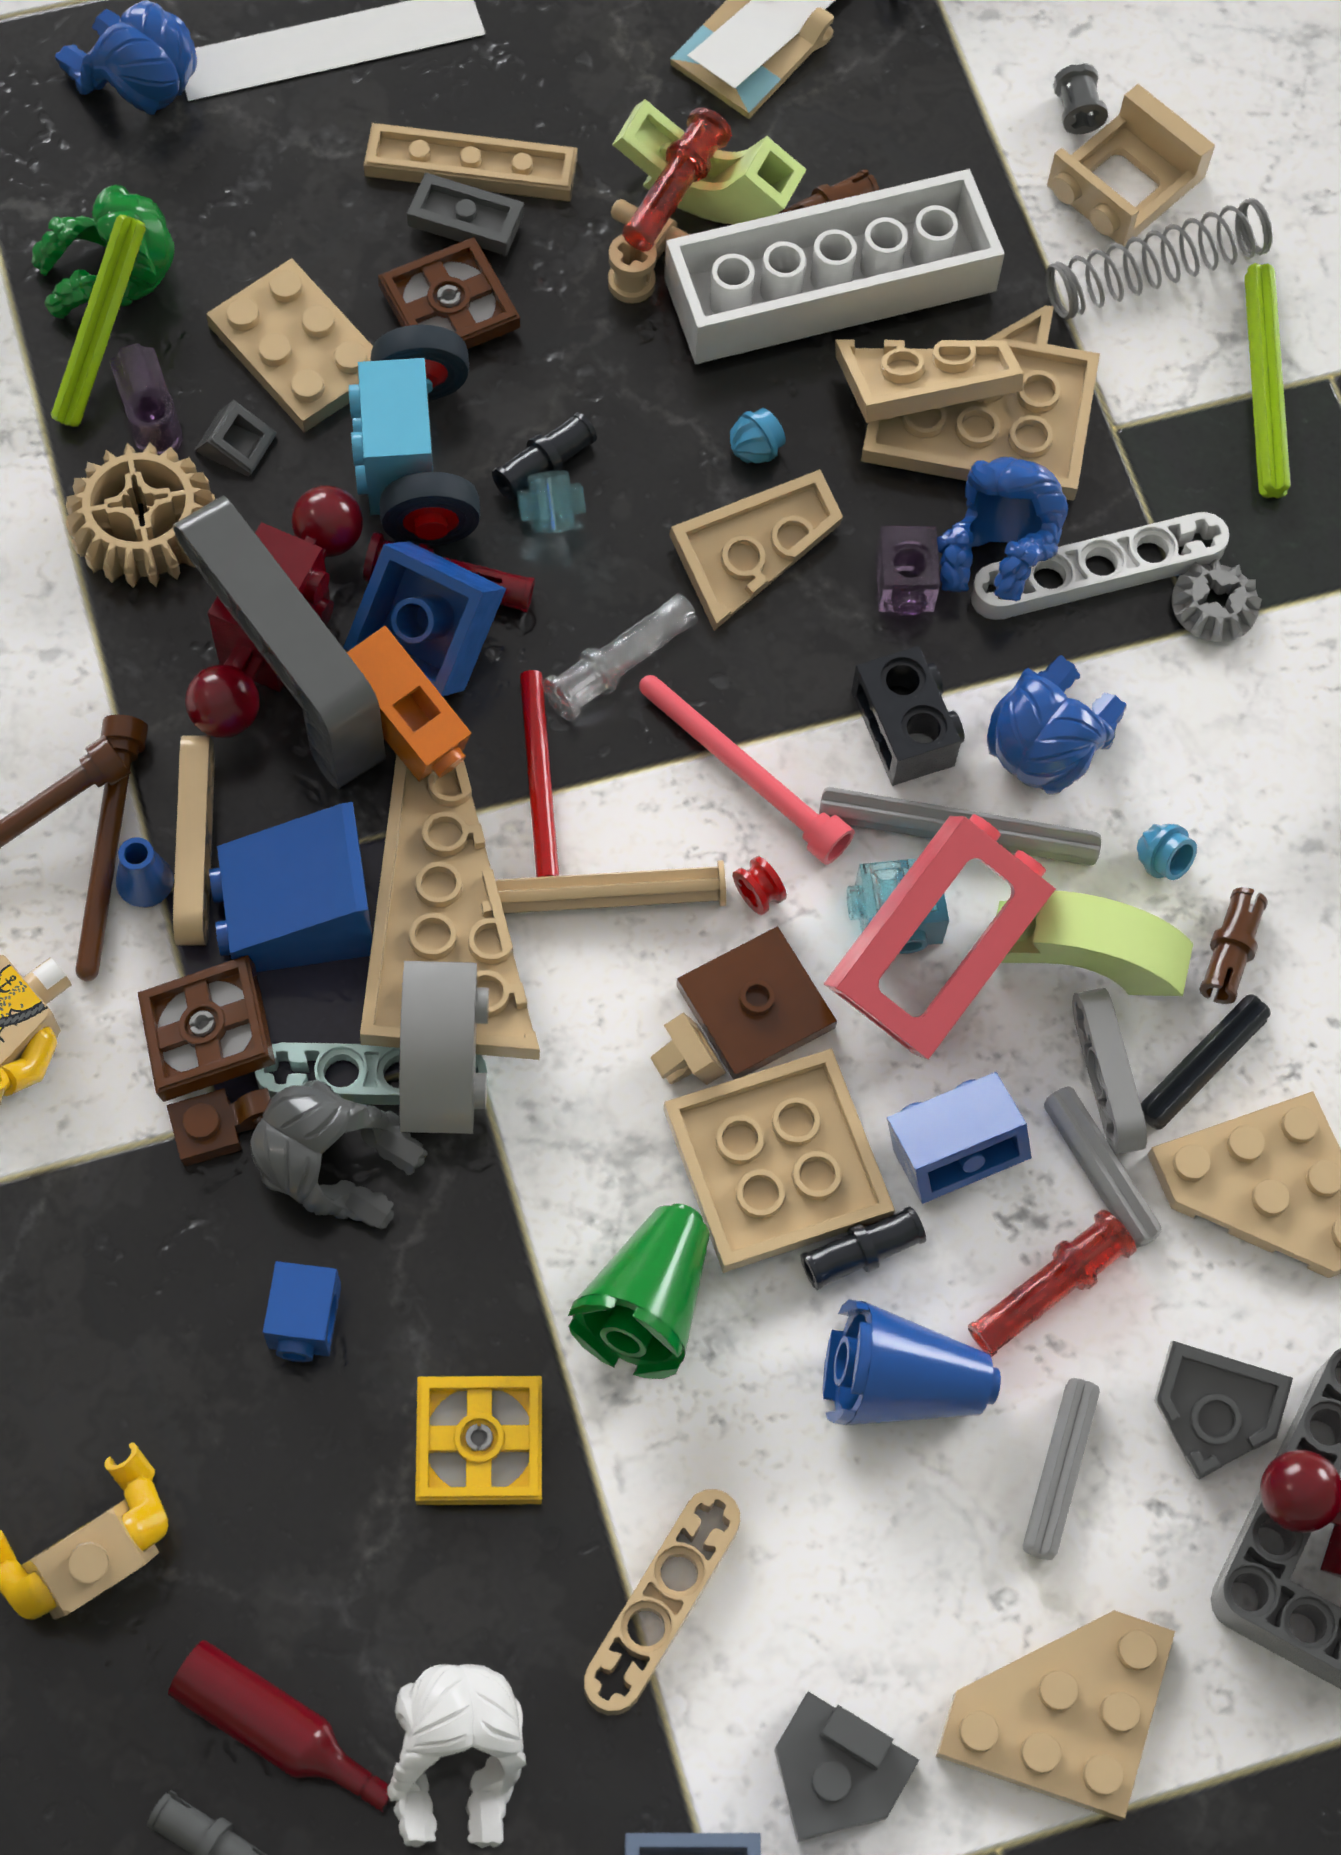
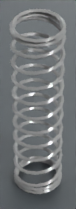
M1249 198L1242 201L1238 209L1227 205L1222 208L1219 215L1208 211L1203 215L1201 221L1195 218H1188L1184 221L1182 228L1178 225L1170 224L1165 228L1163 234L1159 231L1151 230L1147 233L1144 241L1139 237L1133 236L1128 239L1125 247L1119 243H1113L1108 247L1106 253L1102 250L1094 249L1090 252L1087 260L1082 256L1075 255L1071 258L1068 266L1062 262L1051 263L1046 272V287L1051 304L1057 314L1066 320L1075 317L1077 313L1082 315L1085 312V296L1076 275L1071 270L1073 263L1078 260L1086 264V284L1092 302L1100 309L1104 306V289L1096 270L1091 264V259L1096 254L1102 255L1105 258L1104 273L1107 287L1113 299L1121 302L1124 297L1123 282L1115 263L1109 257L1111 250L1114 248H1120L1124 251L1123 269L1125 278L1132 293L1139 296L1143 291L1142 276L1135 258L1128 250L1133 242L1142 244L1144 273L1149 284L1158 290L1162 284L1161 269L1153 250L1147 244L1148 239L1153 235L1161 238V259L1166 275L1172 282L1178 283L1181 277L1180 263L1173 245L1166 237L1171 229L1180 232L1179 248L1182 262L1187 272L1196 277L1200 269L1199 257L1192 239L1185 231L1186 226L1190 223L1199 225L1198 245L1205 265L1213 271L1216 270L1219 262L1217 247L1211 233L1204 225V221L1208 217H1215L1217 219L1216 231L1219 249L1226 262L1233 265L1237 260V245L1229 225L1222 218L1228 210L1236 212L1235 232L1238 244L1244 255L1252 258L1255 254H1266L1270 251L1273 243V230L1268 212L1257 199ZM1249 205L1255 209L1262 225L1264 235L1263 248L1257 245L1253 229L1248 221ZM1221 224L1225 228L1232 245V259L1227 255L1223 245ZM1202 231L1206 234L1213 251V266L1208 261L1205 253ZM1184 238L1187 240L1194 257V272L1186 258ZM1243 240L1245 241L1247 247L1251 250V253H1249L1245 248ZM1165 244L1174 260L1176 278L1171 274L1167 263ZM1146 250L1156 270L1157 284H1155L1149 272ZM1128 258L1136 273L1138 281V291L1134 287L1128 269ZM1109 265L1111 266L1118 283L1119 297L1115 293L1111 283ZM1056 270L1060 274L1067 290L1069 312L1065 309L1057 291L1055 281ZM1090 271L1099 290L1100 303L1097 301L1092 289ZM1078 294L1080 297L1081 310L1079 308Z

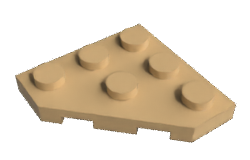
M1314 1091L1151 1147L1148 1158L1171 1209L1192 1218L1197 1215L1229 1229L1227 1233L1271 1253L1277 1250L1308 1264L1307 1269L1327 1278L1341 1274V1149Z
M1114 1610L957 1690L953 1695L936 1757L1119 1821L1125 1819L1175 1631Z

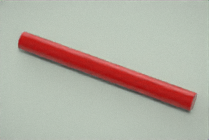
M528 670L520 674L536 877L559 876L543 677L540 671Z

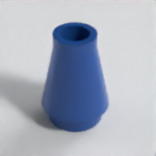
M134 837L123 842L118 850L119 864L116 875V888L119 895L124 901L133 906L153 907L158 905L169 895L174 884V875L170 865L153 850L150 842L144 838Z

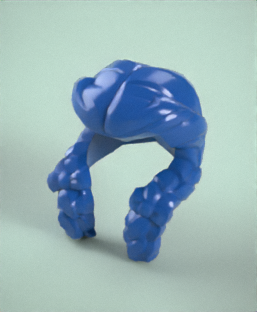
M143 0L128 8L122 17L108 9L99 14L92 28L97 31L100 37L96 45L87 54L78 49L76 45H65L61 51L55 54L59 67L69 74L71 79L75 80L76 88L80 94L86 95L96 89L100 90L109 82L111 86L116 88V91L123 99L133 104L138 110L145 111L146 114H155L157 110L170 105L175 97L180 96L197 67L195 45L190 36V31L184 22L174 14L164 11L157 3Z
M1000 457L992 460L990 463L984 460L976 461L971 466V470L967 475L965 497L967 498L966 505L968 509L965 518L952 525V528L945 531L935 542L937 551L942 553L940 559L942 590L946 592L968 591L970 567L973 560L972 547L988 542H1008L1005 548L1007 556L1000 562V573L997 574L994 580L995 596L1000 597L1002 600L1019 601L1024 591L1025 581L1030 576L1031 568L1036 566L1037 562L1051 559L1058 553L1062 526L1068 514L1067 499L1055 475L1038 463L1013 457Z
M1062 655L1051 662L1045 671H1040L1038 674L1029 668L1024 669L1014 688L995 706L991 714L987 734V746L990 755L998 758L1002 766L1010 774L1016 776L1023 784L1029 787L1040 788L1050 795L1060 793L1064 788L1069 787L1073 782L1085 775L1090 767L1095 751L1098 749L1108 750L1111 747L1115 738L1114 734L1117 724L1121 721L1126 710V703L1121 701L1116 695L1103 693L1101 698L1096 699L1092 703V710L1082 702L1068 698L1064 692L1072 686L1075 680L1080 678V674L1075 665L1067 661Z

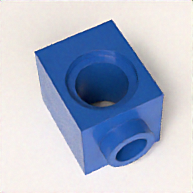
M275 1261L263 1335L268 1349L276 1350L278 1357L296 1362H310L313 1360V1355H330L341 1290L337 1269Z

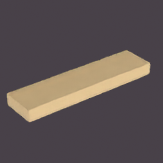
M372 123L364 161V173L366 177L421 183L426 172L488 192L570 201L577 164V148Z

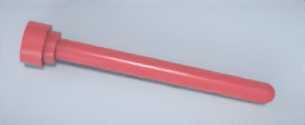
M647 675L641 679L639 683L640 692L804 832L802 838L808 843L807 850L824 865H828L844 852L855 834V830L837 815L830 817L825 812L818 815L656 676Z

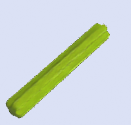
M119 215L116 217L51 412V416L55 421L71 427H77L81 424L146 230L145 224L142 221L130 216Z

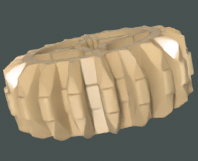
M149 442L143 453H135L134 448L127 443L124 455L115 457L112 453L105 450L103 457L105 464L100 466L87 462V468L85 469L87 478H74L72 487L75 495L67 497L66 508L68 516L66 526L69 535L73 537L72 542L76 553L80 557H85L88 567L93 572L103 569L105 577L111 583L125 574L127 583L134 588L140 577L148 576L150 583L156 587L160 579L159 574L168 572L169 575L178 580L180 574L179 565L181 563L192 567L195 566L179 544L173 530V524L215 500L214 494L210 491L207 477L204 476L203 472L197 473L196 465L191 461L190 457L179 461L178 454L172 447L158 455L156 447ZM140 503H143L145 511L143 514L145 526L143 527L140 525L138 518L140 516L138 508Z

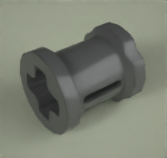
M1089 64L1069 65L1060 70L1054 77L1053 89L1054 93L1062 99L1064 112L1061 116L1063 128L1072 134H1086L1099 129L1108 118V110L1106 104L1099 100L1096 87L1099 76L1097 70Z

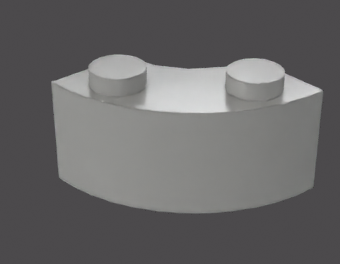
M404 961L399 1067L400 1132L473 1134L474 1110H486L487 1073H476L477 1024H488L489 988L477 986V963Z

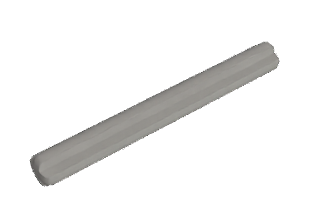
M832 787L824 789L819 814L825 812L830 817L837 815L848 825L933 839L949 816H965L969 819L972 814H976L1001 833L997 842L1009 852L1016 853L1017 850H1021L1031 856L1091 866L1096 864L1101 850V835L1093 831Z

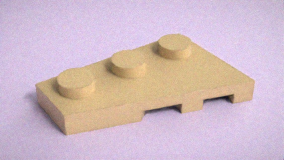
M817 470L671 527L669 536L715 631L840 525L843 515L821 470Z

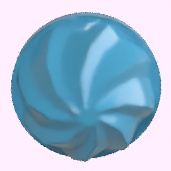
M760 408L756 412L746 411L739 416L738 421L730 430L731 449L736 457H739L746 463L771 461L777 456L778 449L786 442L781 424L770 411L764 408Z
M1153 824L1147 831L1143 832V835L1138 840L1136 849L1138 851V858L1148 874L1155 878L1166 877L1169 880H1177L1192 866L1197 853V844L1193 839L1189 838L1188 831L1178 824Z

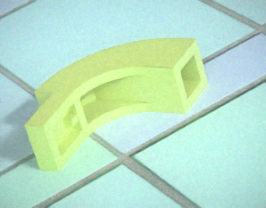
M646 99L635 106L612 144L649 175L643 186L653 194L683 211L703 219L725 224H738L776 215L785 209L807 170L768 136L752 147L739 152H727L708 147L690 137Z

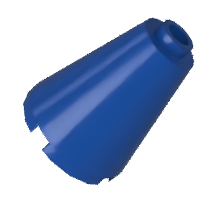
M848 1299L841 1306L838 1314L849 1317L844 1331H831L823 1375V1399L835 1401L836 1411L826 1412L827 1419L832 1423L855 1425L981 1415L988 1404L993 1405L996 1402L1000 1391L1001 1374L999 1368L993 1367L992 1358L988 1353L865 1301Z

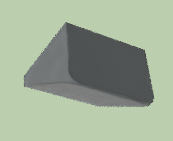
M233 400L218 412L196 446L195 451L205 458L250 476L277 432Z

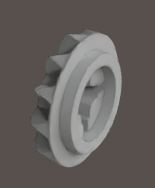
M1218 558L1210 564L1200 565L1195 562L1187 572L1179 575L1172 593L1173 611L1180 624L1193 635L1214 642L1234 640L1247 633L1257 620L1262 601L1256 592V579L1248 580L1241 573L1240 565L1232 568L1220 565ZM1210 589H1213L1217 595L1232 593L1227 599L1225 608H1222L1218 602L1204 603Z

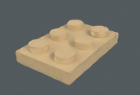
M292 258L206 313L208 326L304 433L349 403V385L359 384L358 362L370 361L373 347L370 342Z

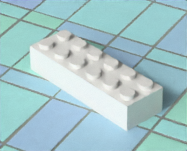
M970 169L666 240L664 279L695 364L996 292L1005 253Z

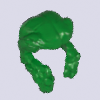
M115 184L104 188L97 196L93 205V218L77 216L75 218H60L56 216L52 218L48 229L52 231L46 232L42 236V241L35 243L32 249L33 257L31 263L40 270L42 275L46 276L74 240H86L107 247L116 217L127 215L140 220L145 224L146 230L120 307H127L133 303V300H138L154 292L171 266L174 258V242L167 229L165 216L152 199L138 194H130L124 186ZM75 270L70 278H64L55 286L53 292L46 297L45 306L50 314L56 318L63 319L73 308L87 303L97 275L89 274L86 270Z

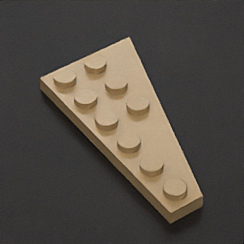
M396 755L360 1030L361 1045L400 1048L404 961L477 963V986L489 988L488 1024H477L476 1055L540 1060V1048L536 1033L533 1031L523 983L520 982L513 955V945L493 869L490 867L487 856L485 838L475 810L465 762L463 760L457 767L441 778L435 772H432L422 781L418 782L398 755Z

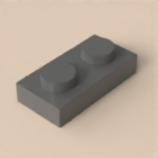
M425 172L407 212V222L409 227L459 242L475 237L480 248L507 256L524 217V202Z

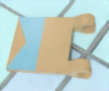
M726 0L670 58V63L680 72L750 119L813 51L823 47L831 40L833 29L829 25L834 21V16L821 7L816 8L810 14L800 32L735 89L687 55L751 0Z

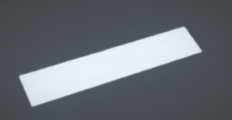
M410 0L195 48L197 54L196 71L189 78L185 91L188 101L486 34L474 0Z
M751 0L687 56L735 89L796 36L816 8L826 9L836 0Z

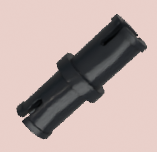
M577 412L547 435H535L528 440L525 450L503 466L492 471L495 485L506 498L512 500L542 477L555 476L561 472L565 461L586 446L596 442L597 435L593 425L588 418Z
M908 1206L903 1211L869 1226L863 1227L860 1223L847 1229L848 1235L810 1252H804L800 1255L811 1285L816 1290H819L824 1285L862 1268L865 1272L879 1268L880 1260L918 1243L926 1242V1234L918 1214L911 1206Z

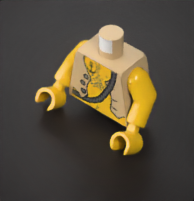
M0 955V1104L3 1096H10L41 1082L57 1047L56 1038L61 1030L53 1013L46 1004L72 986V984L52 958H48L23 977L6 956Z
M135 1443L129 1444L131 1454L123 1463L117 1465L111 1456L105 1461L104 1467L124 1491L125 1499L22 1565L17 1562L16 1556L3 1531L0 1530V1592L18 1615L32 1620L48 1612L54 1620L64 1617L146 1565L159 1553L155 1543L166 1535L168 1518L155 1485L151 1481L155 1475V1469Z

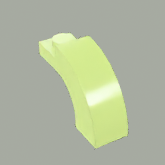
M1054 891L1001 963L1070 965L1099 973L1113 980L1128 995L1183 996L1193 943L1170 923L1134 906L1089 894ZM999 901L997 914L1007 901Z

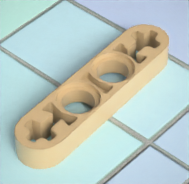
M209 735L182 736L180 741L173 900V931L177 946L207 945L210 908L209 869H211L215 772L214 744L212 736Z
M707 1489L695 1494L690 1499L590 1662L584 1676V1693L589 1704L597 1712L605 1715H620L629 1711L638 1701L734 1541L740 1524V1510L735 1500L727 1493L717 1489ZM715 1505L724 1510L722 1522L728 1528L725 1531L714 1528L708 1535L702 1550L713 1552L714 1554L710 1560H707L694 1546L677 1542L681 1534H684L692 1543L699 1532L701 1524L700 1517L695 1513L699 1509L703 1512H710ZM674 1557H683L691 1561L697 1570L695 1584L685 1591L669 1589L661 1578V1569L667 1560ZM641 1611H650L657 1614L664 1624L665 1632L663 1637L652 1646L636 1644L628 1633L627 1626L629 1620ZM618 1642L630 1656L649 1662L644 1670H640L636 1663L632 1661L625 1673L623 1682L630 1689L629 1693L625 1697L615 1693L608 1701L600 1696L602 1684L596 1679V1676L600 1671L607 1675H611L621 1661L622 1654L610 1650Z

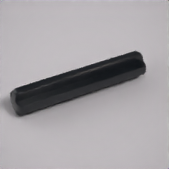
M1253 994L1246 995L1141 1102L1145 1121L1154 1129H1163L1267 1022L1271 1015L1268 1005Z

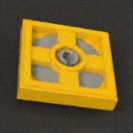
M542 1376L417 1377L416 1505L542 1504Z

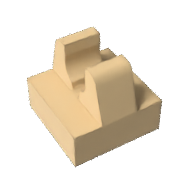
M684 1012L664 1025L672 1041L650 1057L663 1079L666 1078L670 1084H674L693 1074L708 1085L727 1073L698 1024Z

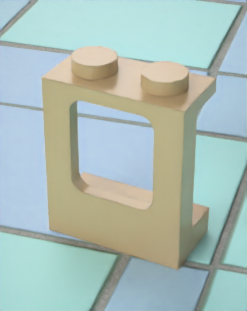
M1137 84L1124 95L1119 115L1072 155L1062 147L1054 153L1047 186L1053 190L1060 201L1070 204L1090 220L1099 233L1109 236L1116 243L1125 247L1128 239L1139 235L1205 178L1215 144L1141 85ZM1113 155L1125 157L1158 185V188L1136 207L1092 173Z

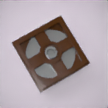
M475 237L378 275L379 287L401 327L409 325L443 327L458 334L465 342L467 349L521 328L518 312Z
M248 955L137 992L155 1091L163 1102L276 1064L256 967Z

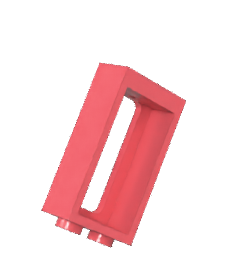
M972 814L969 819L965 816L948 817L824 983L826 987L911 1053L928 1060L1056 889L1042 878L1046 869L1038 861L1021 850H1017L1014 855L997 842L1001 833L976 814ZM976 858L1010 885L1011 896L925 1012L918 1017H912L881 993L879 980L969 860Z

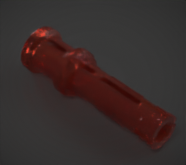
M707 108L692 110L687 119L686 131L680 139L671 142L666 151L667 165L649 189L629 223L623 228L622 235L629 245L641 251L651 250L658 235L677 209L692 183L706 178L711 169L710 160L717 149L725 147L732 136L728 122L721 115Z
M1101 1209L1093 1217L1095 1223L1071 1242L1062 1240L1055 1246L1051 1262L1022 1285L1015 1288L983 1316L968 1325L970 1335L985 1353H988L991 1357L996 1355L999 1349L1033 1322L1041 1318L1043 1314L1076 1288L1079 1290L1091 1289L1098 1282V1274L1121 1256L1129 1258L1137 1251L1132 1236L1112 1213Z

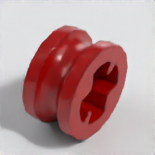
M760 856L750 860V868L748 870L739 868L733 872L732 877L738 892L748 906L759 915L769 911V903L771 901L781 903L787 897L780 877L773 867Z

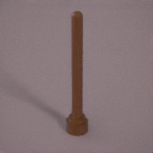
M109 715L103 719L100 737L105 735L129 770L131 762L136 761L138 754L145 750L148 724L139 718L129 715ZM129 775L113 786L109 782L104 784L75 967L76 975L83 981H92L99 973Z
M105 735L85 748L87 754L79 759L81 763L79 767L0 820V848L92 785L96 784L100 788L109 782L113 786L131 773Z

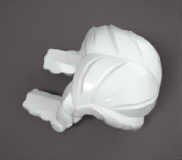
M472 1664L432 1666L425 1670L415 1683H409L400 1688L395 1705L396 1718L406 1733L399 1757L400 1762L395 1764L391 1782L387 1787V1794L390 1801H396L394 1813L398 1820H400L398 1826L399 1833L403 1837L406 1846L419 1847L426 1842H434L436 1840L434 1833L437 1830V1821L432 1814L433 1803L428 1794L429 1783L424 1772L441 1757L463 1752L473 1747L492 1756L487 1759L484 1768L475 1771L470 1781L469 1789L473 1793L467 1800L466 1812L469 1815L467 1829L470 1833L467 1840L469 1843L481 1848L490 1845L495 1848L504 1841L502 1819L506 1814V1804L512 1795L514 1783L517 1782L521 1775V1768L526 1766L525 1753H523V1713L521 1705L514 1697L512 1688L504 1676L485 1666Z

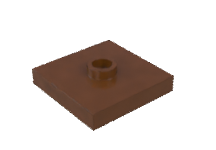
M778 926L677 978V988L733 1080L758 1070L836 1028V1018Z

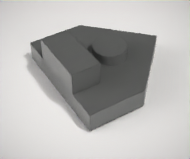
M1171 1341L1154 1402L1196 1479H1201L1220 1469L1225 1464L1277 1438L1293 1378L1183 1343Z
M807 1691L774 1749L797 1842L859 1825L863 1826L886 1820L919 1762V1759L893 1744L894 1739L840 1705H837L835 1708Z

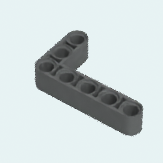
M220 496L173 524L175 536L185 554L303 709L311 754L328 782L335 789H340L386 760L380 707L371 685L229 499L225 496Z
M1341 1348L1336 1350L1316 1372L1276 1457L1288 1451L1308 1450L1326 1458L1335 1467L1338 1474L1340 1473L1341 1385L1336 1379L1335 1369L1341 1368ZM1318 1420L1327 1424L1334 1433V1445H1325L1318 1442L1310 1431V1421ZM1259 1491L1213 1587L1210 1598L1212 1611L1217 1619L1229 1629L1341 1689V1607L1290 1580L1312 1532L1296 1533L1277 1525L1266 1513ZM1267 1527L1280 1534L1284 1542L1283 1555H1274L1263 1549L1258 1539L1259 1528ZM1242 1582L1254 1589L1258 1596L1257 1611L1244 1610L1235 1603L1231 1591L1233 1583ZM1292 1613L1305 1615L1311 1620L1316 1633L1313 1643L1300 1641L1294 1636L1289 1623Z

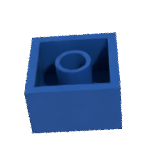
M409 541L384 544L343 649L351 650L380 628L386 626L442 696L465 691L506 588Z

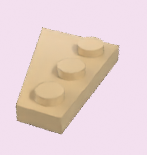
M835 340L837 361L866 423L1023 391L1024 373L1007 341L941 340L935 345L934 349L905 348L904 340H884V348H855V340Z

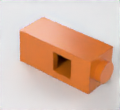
M383 626L347 652L371 685L378 699L384 739L418 782L422 781L432 772H435L441 778L466 758L462 751L472 734L471 731L386 626Z

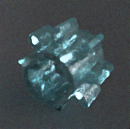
M548 471L529 475V490L517 491L520 517H522V521L533 520L534 532L555 533L575 528L574 514L586 513L583 486H581V483L570 484L568 471Z

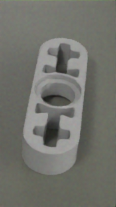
M1106 988L1074 993L1072 1000L1074 1022L1106 1140L1115 1155L1143 1150L1147 1145L1145 1118L1111 997Z

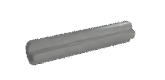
M1067 1086L1052 1093L1046 1098L1044 1103L1046 1112L1131 1246L1138 1248L1152 1242L1162 1231L1161 1225L1075 1090Z
M1071 1378L1065 1386L1023 1542L1024 1552L1039 1559L1052 1560L1058 1553L1100 1393L1099 1387L1096 1384L1083 1379Z

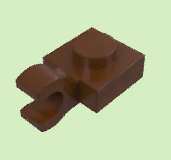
M225 1088L166 1105L180 1160L184 1167L242 1150L238 1133L255 1129L263 1118L265 1109L272 1099L270 1098L268 1088L244 1094L231 1104Z

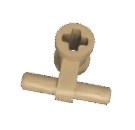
M619 199L611 209L612 218L639 233H624L612 241L609 247V264L611 269L608 274V287L616 299L625 303H639L648 299L655 289L656 277L653 269L656 261L666 249V240L690 234L676 228L677 222L659 212H655L652 215L623 199Z

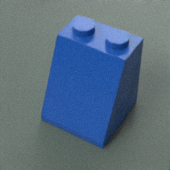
M353 802L341 803L217 846L219 867L209 869V877L214 903L224 902L226 920L215 922L220 956L231 955V959L234 960L248 955L255 964L256 972L370 956L373 935Z

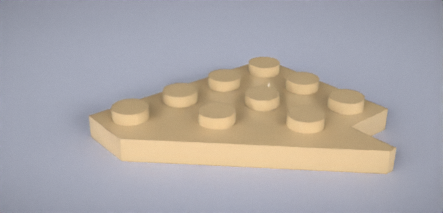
M1045 305L986 339L1007 341L1024 373L1023 391L950 405L941 409L911 413L892 419L868 422L861 461L967 481V475L971 470V466L976 461L984 460L990 463L992 460L1000 457H1013L1035 462L1046 467L1061 484L1062 492L1066 499L1074 501L1078 489L1100 354L1047 344L1054 307Z

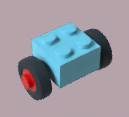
M409 325L391 330L382 335L372 347L370 361L358 362L359 384L349 385L350 413L353 421V432H351L352 453L356 472L357 494H368L370 515H380L382 527L391 538L399 542L409 541L416 545L423 543L429 546H439L459 541L470 535L477 528L480 521V500L475 486L467 479L458 475L433 472L428 400L442 398L454 393L464 385L469 373L468 350L463 339L449 329L434 325Z

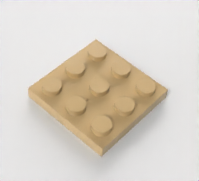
M832 1048L664 1102L663 1110L704 1223L710 1232V1239L723 1273L846 1233L849 1227L859 1223L864 1227L894 1215L893 1203Z

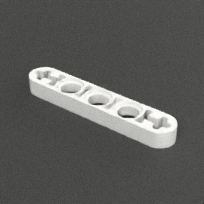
M1198 512L1058 547V553L1051 559L1037 562L1036 566L1031 568L1030 576L1025 581L1024 593H1022L1021 600L1019 601L1002 600L995 596V592L987 593L989 584H994L995 577L1000 573V562L992 563L982 567L976 574L971 592V602L975 610L985 618L992 620L1006 619L1181 575L1187 572L1195 562L1204 565L1210 564L1216 558L1220 560L1228 544L1229 530L1225 522L1217 515L1208 512ZM1200 533L1204 540L1213 539L1211 546L1205 547L1204 543L1199 540L1192 541L1194 534ZM1144 543L1157 544L1164 550L1166 558L1159 563L1147 562L1139 556L1137 547ZM1184 546L1181 555H1179L1178 547ZM1100 555L1108 558L1113 563L1115 571L1107 576H1099L1089 571L1085 561L1092 556ZM1040 569H1053L1061 575L1063 584L1055 589L1044 588L1036 582L1034 573Z

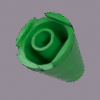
M678 1203L656 1208L573 1302L568 1316H573L568 1326L569 1330L578 1343L601 1362L614 1368L620 1358L637 1365L633 1375L647 1379H665L677 1373L686 1354L710 1232L699 1212L690 1206Z

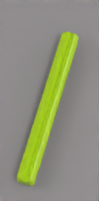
M1254 263L1247 268L1244 279L1259 493L1264 498L1275 497L1279 499L1287 495V490L1290 488L1291 483L1276 274L1271 264L1260 265Z

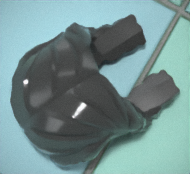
M319 1080L307 1081L302 1086L291 1085L277 1092L268 1103L263 1118L256 1126L250 1142L253 1162L261 1172L262 1182L266 1188L291 1196L298 1203L303 1204L307 1211L314 1212L316 1215H333L338 1219H348L349 1217L352 1220L362 1221L370 1227H377L379 1229L387 1228L393 1219L394 1211L392 1209L394 1203L388 1201L387 1196L381 1192H372L366 1187H356L354 1183L347 1180H340L334 1185H319L318 1177L321 1166V1154L344 1133L361 1130V1137L368 1146L376 1148L378 1154L383 1159L391 1161L396 1167L404 1170L407 1175L413 1174L416 1168L424 1164L428 1153L423 1148V1144L412 1138L409 1132H400V1117L391 1111L384 1112L375 1106H367L344 1099L335 1093L331 1086Z

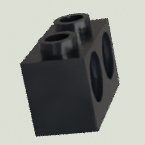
M920 646L856 665L851 692L891 785L894 786L954 767L960 745L965 739L963 726L958 714L954 710L948 712L941 696L943 695V683L940 673L934 663L927 664ZM892 686H903L912 693L899 695L892 692L889 688ZM923 733L928 735L933 742L919 743L909 735Z

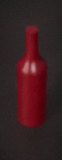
M206 1640L201 1641L187 1656L169 1687L168 1695L289 1776L295 1778L320 1777L329 1779L358 1797L360 1796L361 1799L382 1812L390 1802L387 1794L389 1784L376 1775L373 1776L370 1771L344 1753L338 1745L331 1724L324 1717Z

